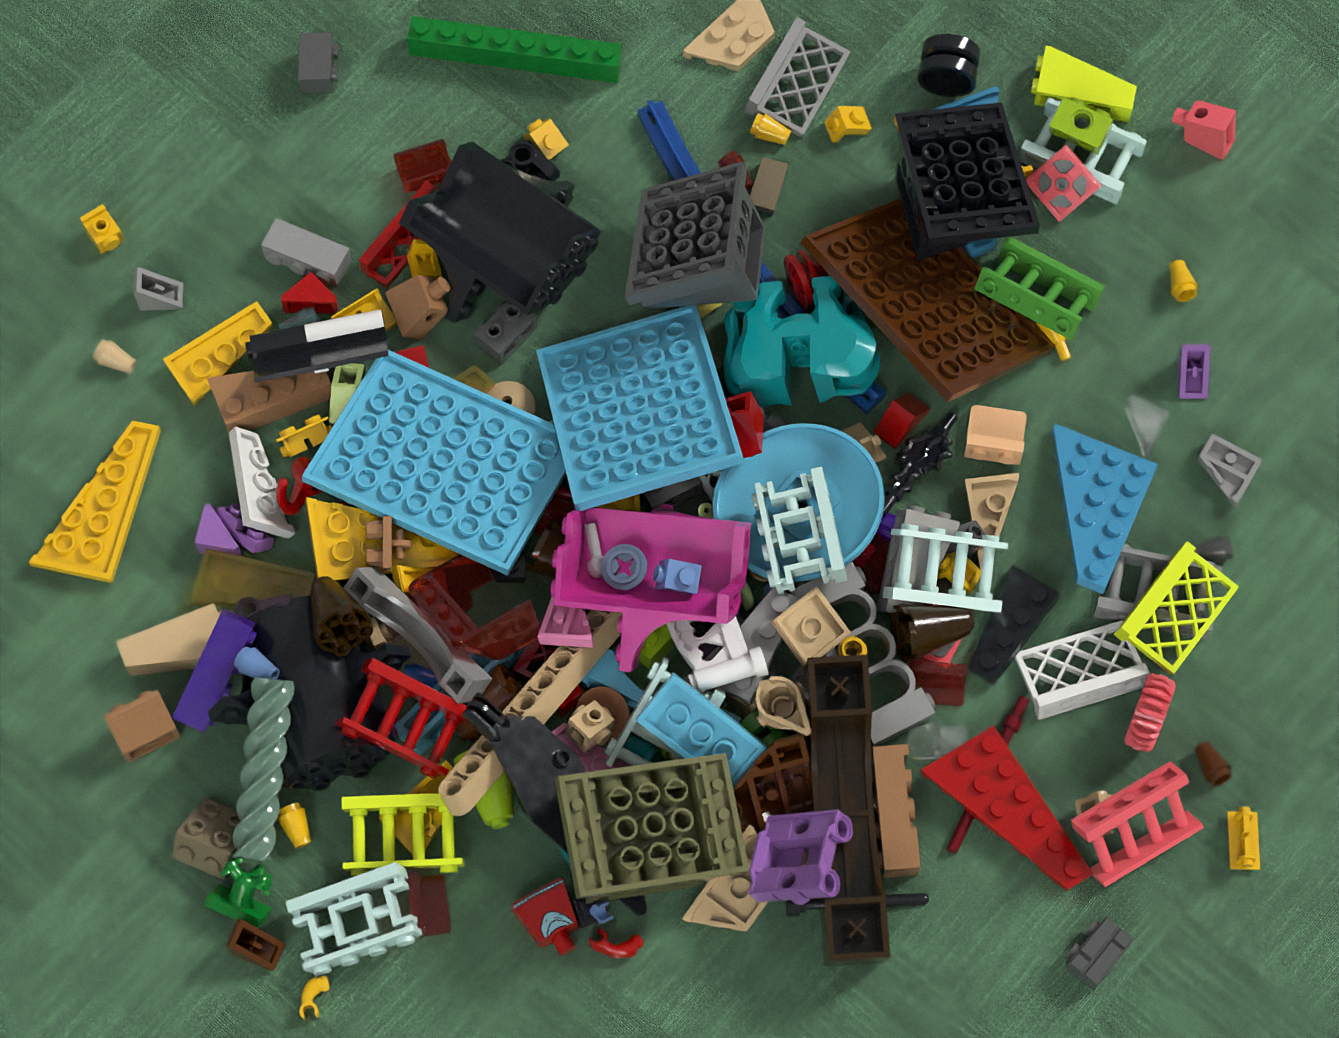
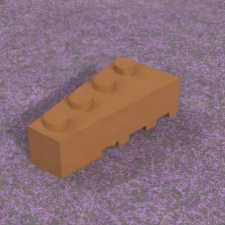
M254 371L207 378L228 433L235 426L248 431L254 430L326 402L331 398V382L326 371L320 373L312 371L257 383L254 381Z
M908 744L877 746L872 748L871 753L873 808L876 817L875 832L876 840L879 842L878 859L883 878L918 875L920 870L917 828L912 824L915 821L914 800L909 798L912 782L911 769L905 768L907 756L909 755Z

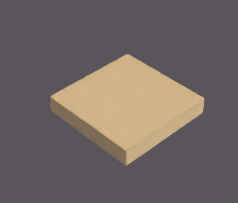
M817 586L770 621L803 667H805L807 658L824 656L851 634Z

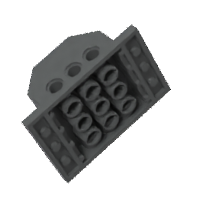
M743 161L642 189L624 296L629 305L641 302L643 307L658 309L758 299L766 227L745 188L747 169Z

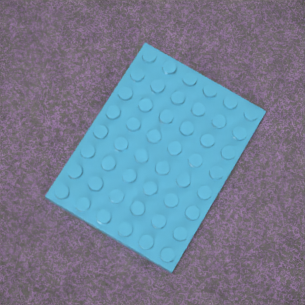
M697 305L680 307L536 350L574 506L577 511H583L745 463Z
M388 350L389 356L376 358L303 473L302 482L378 517L392 516V523L508 576L566 475L555 425Z

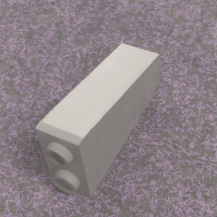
M908 505L907 509H899L896 512L893 529H901V524L919 526L918 531L928 533L929 527L946 529L945 535L955 536V531L958 530L960 524L959 521L950 520L951 514L934 511L933 516L925 514V508ZM892 535L876 611L891 614L896 612V609L893 608L894 605L920 604L918 602L883 598L884 586L894 587V582L898 581L903 536ZM914 538L909 583L912 584V590L921 591V586L925 585L930 540ZM941 541L939 565L951 544L950 542Z

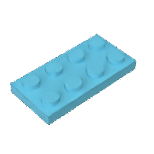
M674 672L636 717L638 723L685 759L726 753L732 785L766 749V745Z

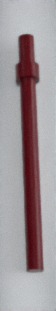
M1018 697L1011 714H1007L1002 724L1004 729L1001 737L1007 746L1014 733H1018L1023 723L1021 718L1029 704V699L1026 697ZM964 810L946 848L950 853H958L974 819L966 810Z

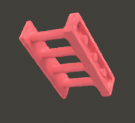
M1171 761L1071 820L1074 830L1089 843L1093 842L1099 863L1089 869L1093 873L1092 876L1104 887L1116 882L1121 877L1204 828L1197 818L1183 809L1177 790L1189 784L1186 773ZM1167 797L1174 818L1159 826L1153 804ZM1142 812L1149 833L1135 841L1128 819ZM1117 826L1124 848L1110 856L1103 834Z

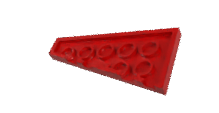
M994 725L920 770V774L926 779L932 780L941 788V791L947 796L953 797L964 806L968 813L999 838L1005 839L1014 847V850L1020 855L1026 856L1038 866L1041 872L1066 892L1093 875Z

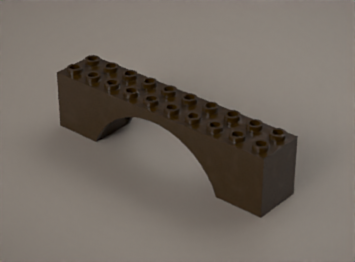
M868 655L807 658L803 673L804 687L806 689V713L811 728V734L808 735L813 812L838 809L849 817L853 827L851 839L848 842L837 843L831 869L838 874L840 881L839 892L834 897L819 898L824 967L881 964L890 958L886 895L880 873L873 808L871 769L872 706Z

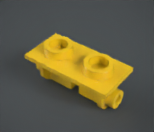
M318 414L305 420L306 426L295 430V427L292 426L279 432L281 438L276 439L275 442L282 441L284 446L279 449L283 458L287 456L292 458L294 455L308 450L304 442L306 438H309L312 447L323 443L332 429L331 425L325 426L324 421L329 419L328 416L321 419Z
M1239 807L1238 811H1227L1230 870H1260L1257 812H1251L1250 807Z

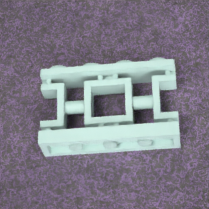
M822 466L811 469V475H806V473L800 474L803 486L800 488L775 493L772 481L766 482L767 485L761 486L760 482L754 483L756 493L751 494L755 511L760 510L761 518L756 519L760 536L765 535L766 544L762 545L765 562L770 561L772 568L767 570L770 587L776 586L779 595H784V590L795 591L793 577L821 571L824 584L829 583L830 579H835L836 583L848 581ZM813 486L816 492L820 516L815 515L813 506L801 509L798 507V501L812 498L810 487ZM766 497L770 498L772 507L785 504L787 506L788 512L773 515L774 527H771ZM810 520L813 538L786 544L782 526ZM821 537L826 539L831 563L829 568L826 567L824 557L809 559L808 552L823 549ZM780 547L783 558L797 555L798 563L784 566L786 578H781L775 548Z
M394 862L286 901L288 913L292 914L294 918L292 919L293 925L299 928L309 926L314 949L300 953L301 958L305 962L302 964L304 971L312 973L314 976L325 975L332 971V967L340 964L342 966L356 964L359 962L360 957L382 955L387 952L386 948L394 945L398 947L407 946L415 942L414 938L422 936V931L417 926V917L411 914L402 917L396 893L409 889L408 883L405 881L408 879V875L404 866ZM383 888L387 903L375 907L373 897L367 893ZM364 906L369 929L347 937L341 913ZM328 908L332 923L320 927L318 915L313 913ZM390 915L393 927L398 930L382 935L378 919ZM335 935L337 946L342 948V950L327 955L324 938Z

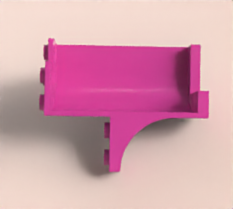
M663 504L650 512L593 507L583 511L575 509L569 512L567 517L563 518L562 534L566 535L565 543L560 545L553 554L552 565L553 568H556V579H553L551 584V596L554 597V605L623 613L618 619L617 629L618 633H621V644H618L616 649V661L620 662L619 671L631 672L638 667L641 649L649 635L656 628L678 620L728 624L734 619L741 604L740 592L745 587L751 523L691 516L673 510V505ZM596 524L602 556H605L611 548L620 544L633 545L644 553L648 563L647 576L641 581L640 586H636L629 591L616 590L604 578H594L588 573L587 563L591 557L584 525ZM618 559L621 566L620 571H618L619 574L624 572L632 576L629 568L632 562L625 563ZM673 559L702 565L698 593L690 595L671 590H655L656 582L653 581V573L656 565H659V561Z

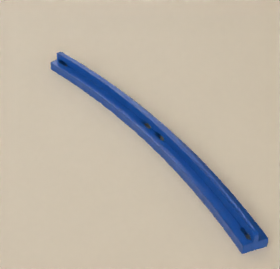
M653 100L647 101V107L637 110L638 117L671 180L674 181L701 173L674 126L663 101L655 104ZM653 115L656 124L652 123L649 116ZM762 262L759 283L777 281ZM785 290L786 301L777 310L778 318L784 319L795 314H806ZM873 382L871 387L865 392L871 398L870 401H867L861 394L846 396L867 415L886 397V392Z

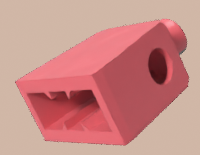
M1198 100L1194 102L1190 111L1178 107L1173 114L1172 123L1184 127V140L1186 143L1224 160L1235 141L1236 110Z

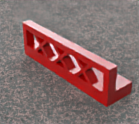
M426 181L410 200L436 192L435 186ZM407 204L359 258L361 272L386 289L409 264L407 259L408 253L403 256L394 257L393 250L398 245L409 244L410 249L412 241L420 239L417 236L411 237L410 231L399 224ZM392 264L393 270L386 278L375 272L380 265Z

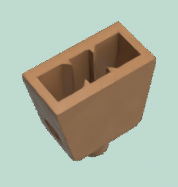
M416 275L385 292L402 337L422 340L447 313L448 308L443 295L450 291V284L445 278L439 277L435 280L431 277Z

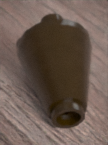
M319 577L312 583L311 603L314 639L321 649L334 652L336 656H345L351 649L372 635L371 618L365 609L331 577Z

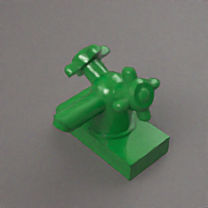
M241 858L228 861L220 874L222 877L228 873L234 879L232 889L219 884L207 895L204 906L235 920H238V918L259 928L269 919L272 907L254 900L253 897L255 889L263 890L264 896L270 895L272 875L265 873V868L261 864L256 865L247 873L243 872L238 866L243 861Z

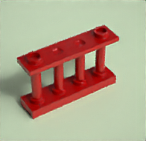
M374 658L365 660L360 671L368 675L367 685L351 718H339L335 725L341 727V732L348 737L357 739L359 736L421 767L419 772L430 778L436 779L437 776H446L449 769L439 765L456 726L461 725V723H468L461 717L467 706L462 703L458 704L454 699ZM385 683L394 688L392 692L395 694L375 733L362 726L361 723L379 685L383 686ZM412 697L420 701L418 704L420 709L401 746L387 739L405 699ZM438 710L446 714L444 717L446 722L429 759L413 752L431 712Z

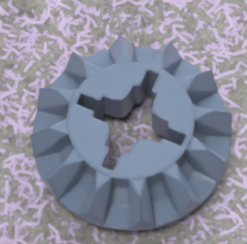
M620 544L614 546L605 554L602 560L601 571L604 580L616 590L629 591L636 586H640L641 581L647 576L648 563L640 549L630 544ZM618 559L625 563L632 562L629 567L632 576L624 572L619 574L618 571H620L621 566Z

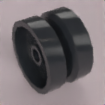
M937 34L927 38L922 46L921 63L917 79L919 85L927 92L943 97H961L970 94L976 85V69L978 68L981 51L978 45L966 37L955 34Z

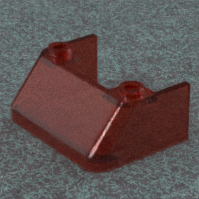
M461 554L414 579L409 585L408 589L413 602L455 649L491 660H502L538 639L537 636L541 628L530 600L480 628L466 615V612L473 606V598L470 592L492 580L487 566Z

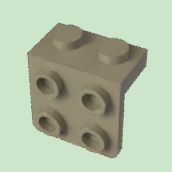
M202 799L176 831L172 857L225 880L229 873L224 877L220 873L225 864L233 859L232 856L236 850L233 843V832L240 822L237 811L210 799Z

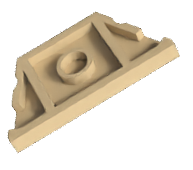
M737 0L683 50V56L688 59L694 56L705 59L707 64L722 65L727 69L740 71L775 38L774 29L761 0Z
M751 825L742 834L749 868L758 837L754 827ZM749 871L712 879L706 884L682 919L686 922L747 932L768 902H757L748 894L752 881Z

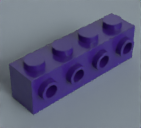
M222 610L172 716L173 719L202 732H205L208 725L214 727L215 722H210L207 711L222 697L229 695L233 685L228 683L232 673L237 675L239 673L238 668L234 665L235 658L244 647L251 648L257 635L256 632L252 631L255 622L229 610Z

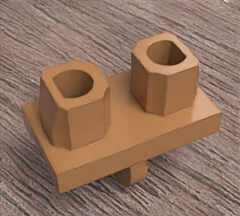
M383 516L382 521L366 523V539H382L381 549H366V566L381 568V572H390L392 568V549H395V559H404V549L412 548V541L404 540V530H395V540H392V516Z

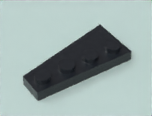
M1012 565L997 599L1002 601L1001 612L991 613L969 665L970 672L994 686L1059 600L1060 593Z

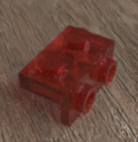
M444 139L393 154L397 174L405 193L418 191L426 181L433 185L442 183L452 162Z

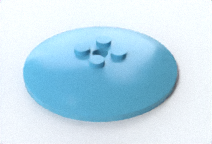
M790 424L764 432L762 453L753 457L743 458L745 462L743 464L723 469L716 483L713 496L714 519L751 523L747 569L768 578L767 570L772 568L770 561L765 562L762 545L766 544L765 535L760 536L756 519H760L761 514L760 510L755 511L751 494L756 493L754 483L760 482L761 486L767 485L766 482L772 481L775 493L803 487L800 474L806 473V475H811V469L822 466L844 566L856 559L871 542L880 525L884 510L882 478L869 452L846 433L818 424ZM813 486L810 487L812 498L798 501V503L803 502L808 507L813 506L815 515L820 516L816 492ZM766 497L771 527H774L773 515L788 512L787 506L785 504L772 507L770 498ZM810 520L782 526L786 544L813 538ZM821 537L823 549L808 552L809 559L824 557L826 567L829 568L831 563L826 539ZM780 547L775 548L781 578H786L784 566L798 563L797 555L783 558ZM821 571L793 577V580L798 582L821 578Z

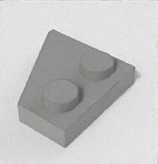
M1213 433L1198 457L1199 463L1234 507H1237L1262 463V459Z

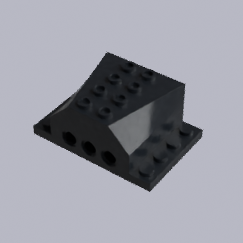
M1002 102L895 113L894 124L899 138L895 181L917 261L984 239L1039 233V221Z

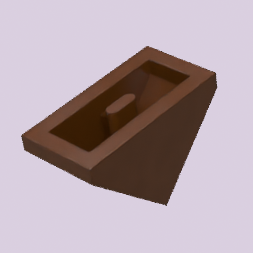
M238 918L226 943V948L232 956L274 972L286 944Z

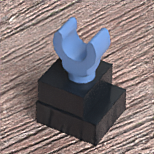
M575 896L569 899L579 928H585L596 922L603 924L614 918L613 915L608 914L606 905L609 903L607 900L586 904V898L577 899Z

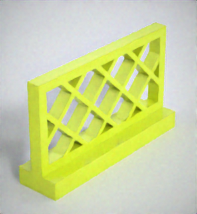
M1188 541L1175 552L1113 634L1122 642L1126 639L1171 676L1177 671L1239 588L1238 585L1194 552L1196 547ZM1192 561L1202 568V579L1189 578L1188 567ZM1220 582L1229 590L1224 597L1213 598L1210 583ZM1204 583L1207 598L1193 599L1191 584ZM1185 585L1187 600L1173 601L1171 590L1173 586ZM1167 596L1168 602H1162L1164 598ZM1214 602H1219L1218 605L1214 607ZM1208 603L1209 617L1196 619L1194 604ZM1188 605L1191 620L1177 621L1174 606ZM1158 607H1169L1171 622L1157 623L1155 610ZM1149 618H1150V619H1151V623H1150V624H1146V622H1147V621L1149 620ZM1197 624H1203L1198 630ZM1192 625L1194 637L1191 640L1180 641L1178 626ZM1172 626L1174 642L1160 643L1158 628ZM1152 628L1154 644H1145L1136 635L1141 629ZM1187 645L1185 649L1182 651L1181 646ZM1175 646L1177 659L1173 665L1163 658L1161 648Z

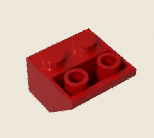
M752 392L726 398L725 400L743 458L761 454L764 415Z

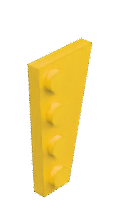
M256 301L163 359L164 364L190 402L195 406L211 390L207 378L225 375L247 353L245 342L250 341V335L268 332L273 326L272 322Z

